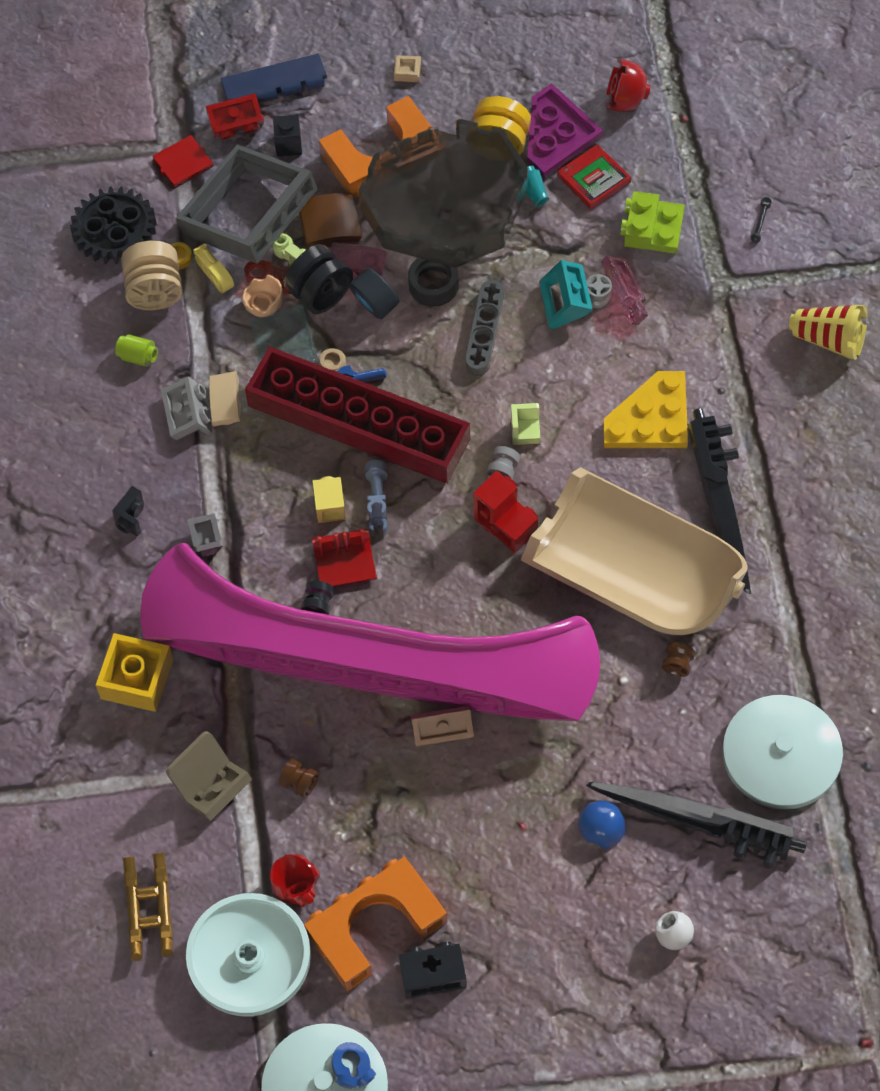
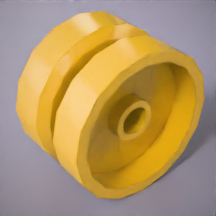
M501 96L486 97L480 100L475 107L473 122L468 131V143L475 152L488 159L496 161L516 159L523 152L526 135L531 124V115L522 104L515 100Z

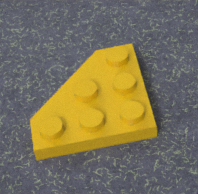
M657 371L608 414L603 421L604 448H687L685 371Z

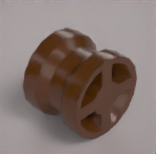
M669 643L666 649L668 656L663 659L662 669L674 676H688L691 670L689 663L694 660L695 650L683 643Z

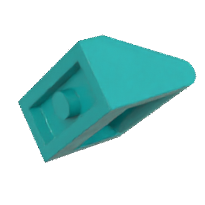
M560 260L540 279L539 286L550 329L558 328L587 316L593 310L583 265ZM559 283L564 306L556 313L551 286Z

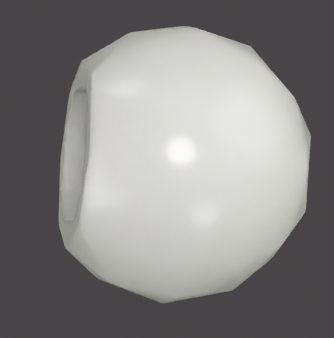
M671 911L663 914L656 922L655 934L662 946L670 950H679L687 947L692 941L694 926L691 919L684 913Z

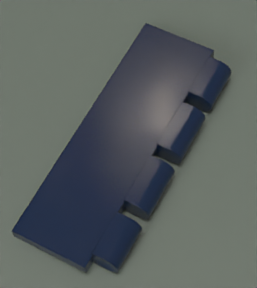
M317 53L222 77L221 82L227 100L256 93L258 103L277 99V91L279 90L282 97L303 92L302 84H305L307 91L324 87L323 79L327 78V74L320 55Z

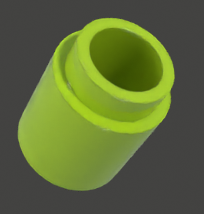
M127 335L120 336L117 340L115 354L122 361L148 367L151 363L155 362L158 348L155 347L153 340Z

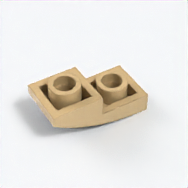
M237 372L210 376V408L213 426L230 425L234 422H240L241 403L238 397L239 378Z

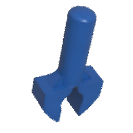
M348 365L341 367L337 371L362 382L376 381L387 377V372L384 368L357 373L352 371L351 366Z

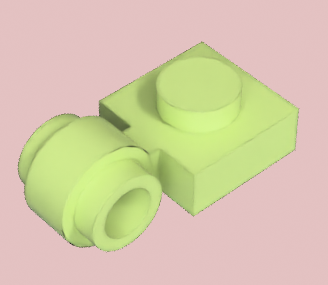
M284 233L272 245L274 254L280 259H286L289 267L301 253L306 251L295 246L292 238Z

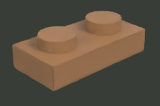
M469 706L411 715L416 746L474 737Z

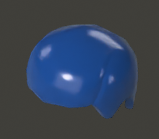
M600 800L587 804L578 818V828L582 837L588 843H594L602 849H608L619 844L624 837L626 822L617 806Z

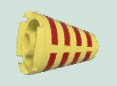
M846 305L798 309L795 314L790 316L789 330H792L793 336L846 358L856 360V355H860L865 340L867 325L863 324L862 318H867V307L865 305Z

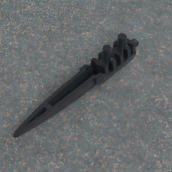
M695 409L693 411L694 420L690 421L688 430L707 503L719 537L734 547L745 559L742 538L727 478V461L739 459L737 448L723 450L720 438L733 435L731 424L717 426L715 415L705 417L703 409ZM747 570L742 580L745 583L743 590L747 594H751Z
M589 782L586 785L607 797L657 817L705 832L706 835L719 838L724 836V843L730 844L731 841H735L737 843L733 855L736 858L744 859L748 846L754 847L753 852L760 853V850L766 851L763 865L768 868H774L778 855L781 856V860L786 861L789 849L803 854L806 849L807 842L793 838L794 828L735 809H724L679 796L600 782Z

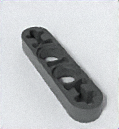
M495 280L486 281L480 288L465 356L466 369L475 376L485 374L490 368L503 307L504 287ZM491 291L496 292L493 296V304L488 303V294ZM484 312H491L495 317L490 321H485L480 318V315ZM484 334L490 340L487 343L481 344L475 338L478 335ZM477 352L481 353V362L479 365H474Z

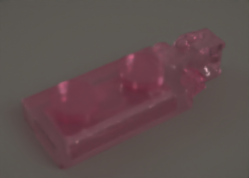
M606 256L601 261L605 275L611 280L616 292V298L621 302L622 307L626 309L625 316L629 322L639 325L648 317V313L643 305L646 299L626 259Z

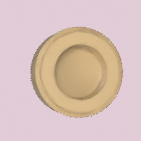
M327 349L320 354L319 365L337 372L341 367L346 366V358L344 353L338 349Z

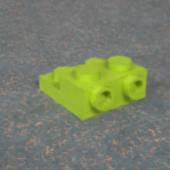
M633 191L632 198H626L624 213L629 214L628 220L623 219L620 235L625 236L624 246L677 254L685 204L659 201V194Z

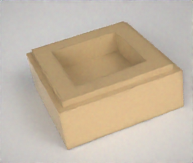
M396 55L394 81L419 82L421 56Z

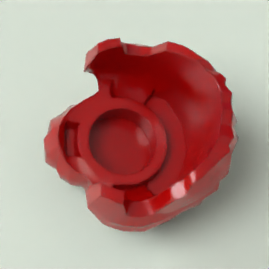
M285 854L283 857L275 860L270 870V881L275 897L282 902L285 901L300 905L301 907L313 904L316 894L314 891L315 884L320 877L316 866L300 854Z

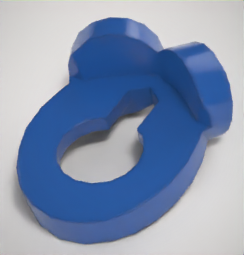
M345 1042L335 1049L332 1057V1069L336 1076L335 1082L339 1086L347 1089L356 1088L357 1086L364 1087L375 1078L376 1072L371 1068L369 1055L362 1046L353 1042ZM346 1052H353L359 1057V1065L356 1067L358 1076L356 1078L351 1076L349 1068L342 1063L341 1057Z

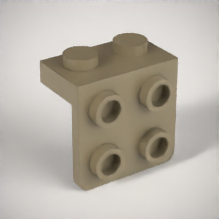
M207 731L203 732L166 769L167 776L187 805L209 821L252 780L245 770L229 761L213 735Z

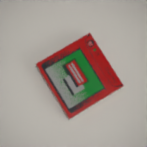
M598 144L557 171V177L590 210L631 183V176Z

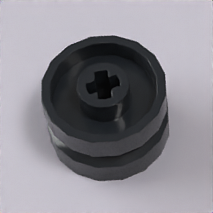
M318 244L301 253L292 263L285 276L284 287L296 299H300L303 306L312 314H321L334 307L344 297L349 289V284L353 280V271L342 260L337 259L336 255L327 246Z

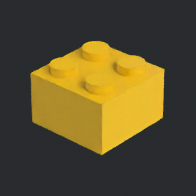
M114 633L96 682L100 699L156 712L174 661L170 646Z

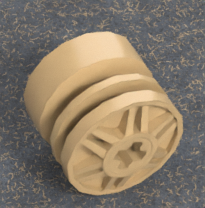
M144 241L128 247L123 252L121 263L125 278V297L131 306L141 310L165 309L174 305L181 298L182 287L178 273L179 263L174 247L161 241Z

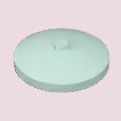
M771 695L750 702L736 713L727 727L722 755L729 778L743 795L762 806L787 810L810 805L830 790L841 768L843 748L836 726L816 705L794 696Z
M256 893L230 896L207 909L195 923L189 935L186 948L187 968L197 992L214 1008L235 1016L262 1015L284 1005L301 988L307 976L311 959L307 931L298 915L282 901L268 895Z
M315 1024L290 1034L274 1049L263 1072L261 1089L262 1091H388L386 1068L379 1052L366 1037L342 1025ZM353 1042L366 1050L370 1058L371 1068L376 1072L375 1078L364 1087L357 1086L356 1088L347 1089L335 1082L336 1076L332 1069V1057L335 1049L340 1044ZM346 1052L341 1057L342 1063L349 1068L351 1076L356 1078L358 1076L356 1067L359 1065V1057L353 1052Z

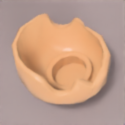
M267 275L262 280L254 278L249 286L244 289L242 296L246 311L258 317H268L276 313L281 308L284 297L280 281L271 275Z

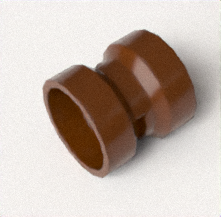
M291 759L284 767L278 783L286 789L293 787L297 795L306 799L317 784L319 772L312 768H302L300 762Z

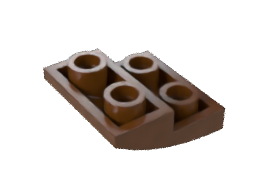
M352 193L313 196L299 212L306 246L312 247L321 244L331 247L334 241L359 242L362 237Z

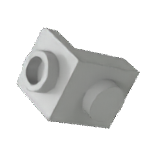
M215 513L188 519L195 553L201 552L202 557L219 553L218 547H222L223 544Z

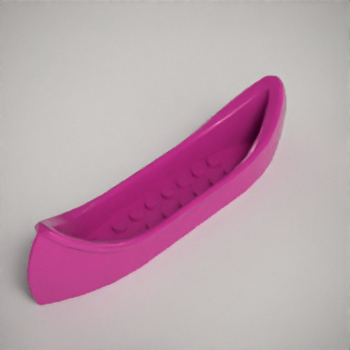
M186 543L175 545L163 556L148 578L142 594L140 622L144 639L168 645L171 648L268 673L452 708L469 706L470 711L558 721H579L589 707L599 682V647L590 623L582 616H573L554 624L508 635L460 637L428 634L300 610L263 599L232 584L216 573Z

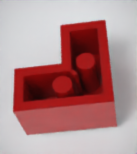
M496 471L473 492L474 520L511 551L516 553L538 529V516L533 509L528 506L524 507L517 501L518 488L516 483L509 476L504 477Z

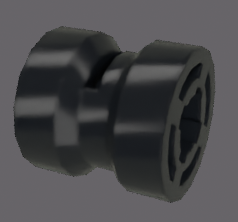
M314 580L307 582L305 588L307 599L303 600L301 610L329 615L330 605L328 603L333 598L334 587L323 581Z

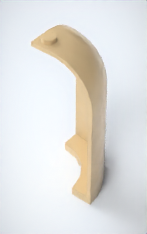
M581 467L570 474L560 497L555 503V507L558 508L557 513L553 519L547 517L541 526L530 536L521 561L636 621L656 631L671 635L692 634L712 624L722 614L731 599H738L745 586L742 580L748 569L744 557L721 538Z

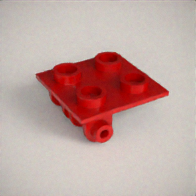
M359 528V530L349 532L342 531L343 533L312 538L319 581L336 587L377 579L367 528Z

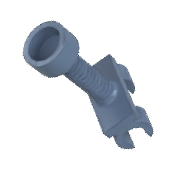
M372 460L365 465V477L371 482V496H367L369 532L374 536V527L382 526L383 535L385 536L388 532L386 499L382 493V481L387 478V464L380 460Z

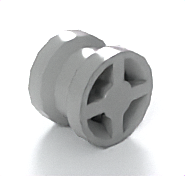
M601 274L590 276L586 282L592 308H603L611 301V280Z

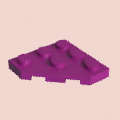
M552 83L532 96L531 124L527 151V163L530 166H534L535 169L540 171L541 176L546 178L603 137V130Z

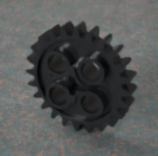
M111 186L108 189V193H104L102 189H99V196L89 193V202L81 199L82 208H74L76 215L71 216L72 224L70 225L73 242L77 244L78 250H83L85 257L92 255L94 262L103 257L104 264H107L110 258H113L115 264H118L119 258L122 257L123 252L128 247L139 242L153 241L152 235L156 234L155 226L157 225L154 208L150 207L148 199L143 201L141 193L134 196L133 189L124 193L123 187H120L118 192H114Z

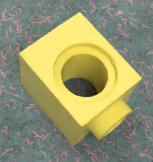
M327 476L319 480H313L318 523L346 520L341 477Z

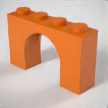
M409 95L386 106L387 123L401 141L400 146L394 152L381 157L364 155L356 150L342 129L319 140L321 158L346 193L353 194V198L364 195L369 190L381 184H386L396 176L404 172H410L416 166L426 161H432L441 154L440 137Z
M405 856L398 861L397 859L389 861L382 868V872L374 877L368 876L357 885V889L348 895L347 893L339 895L333 900L332 906L323 912L321 910L314 912L307 918V922L304 924L308 938L347 992L373 975L371 964L350 936L351 924L360 911L375 904L393 906L406 916L422 939H425L448 923L447 912Z

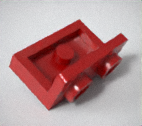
M256 93L206 106L214 138L220 137L221 140L232 138L235 136V132L245 130V133H251L260 130V126L264 125V117L261 114Z

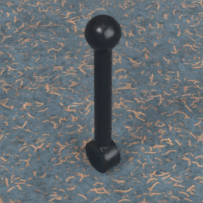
M764 197L761 200V213L755 233L751 235L753 243H759L761 240L760 232L766 211L771 207L772 203L768 197Z

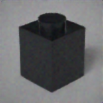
M299 114L274 116L273 128L276 155L303 154Z

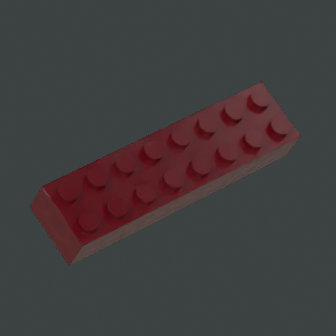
M271 346L268 347L245 388L248 407L446 484L451 479L471 440L470 423Z

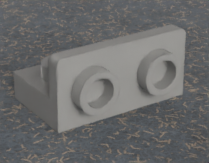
M186 377L161 390L169 432L172 438L178 440L199 429L206 434L212 432L211 413L206 403L207 392L202 384H198L190 377Z

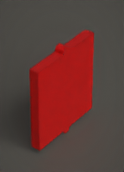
M192 135L152 156L161 169V174L166 175L174 187L214 167L212 161L205 153V148L200 147Z

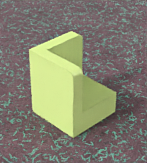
M538 403L511 404L513 445L540 444Z

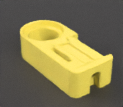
M205 243L193 250L196 255V263L219 292L223 294L234 287L231 275L222 263L215 258Z

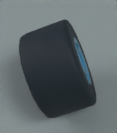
M366 268L349 284L351 292L358 301L380 320L389 314L400 302L391 286L371 268Z

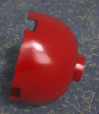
M620 58L617 60L620 64L619 68L613 67L609 78L606 95L611 94V103L606 102V108L617 112H628L639 107L643 99H648L651 86L647 84V76L640 65Z

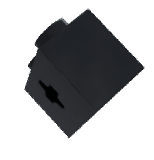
M441 942L436 944L435 948L422 950L421 947H413L405 950L403 954H398L406 999L467 988L460 943ZM434 964L436 972H430L428 965Z

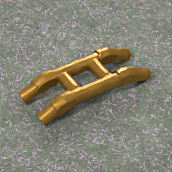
M164 852L152 854L156 886L138 888L134 856L122 858L129 923L130 959L132 961H140L143 958L141 929L159 927L161 955L163 957L173 955V929ZM157 898L158 915L140 917L139 901Z

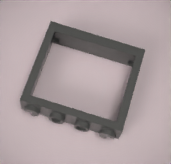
M236 145L204 185L195 193L184 209L181 210L176 219L185 236L258 264L318 188L311 171ZM245 170L288 185L245 239L202 223Z

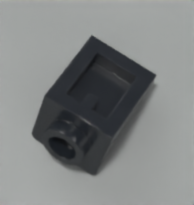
M134 486L130 487L114 507L112 513L115 526L120 531L126 534L130 532L138 536L141 530L139 522L135 518L141 514L144 508V501L141 491Z

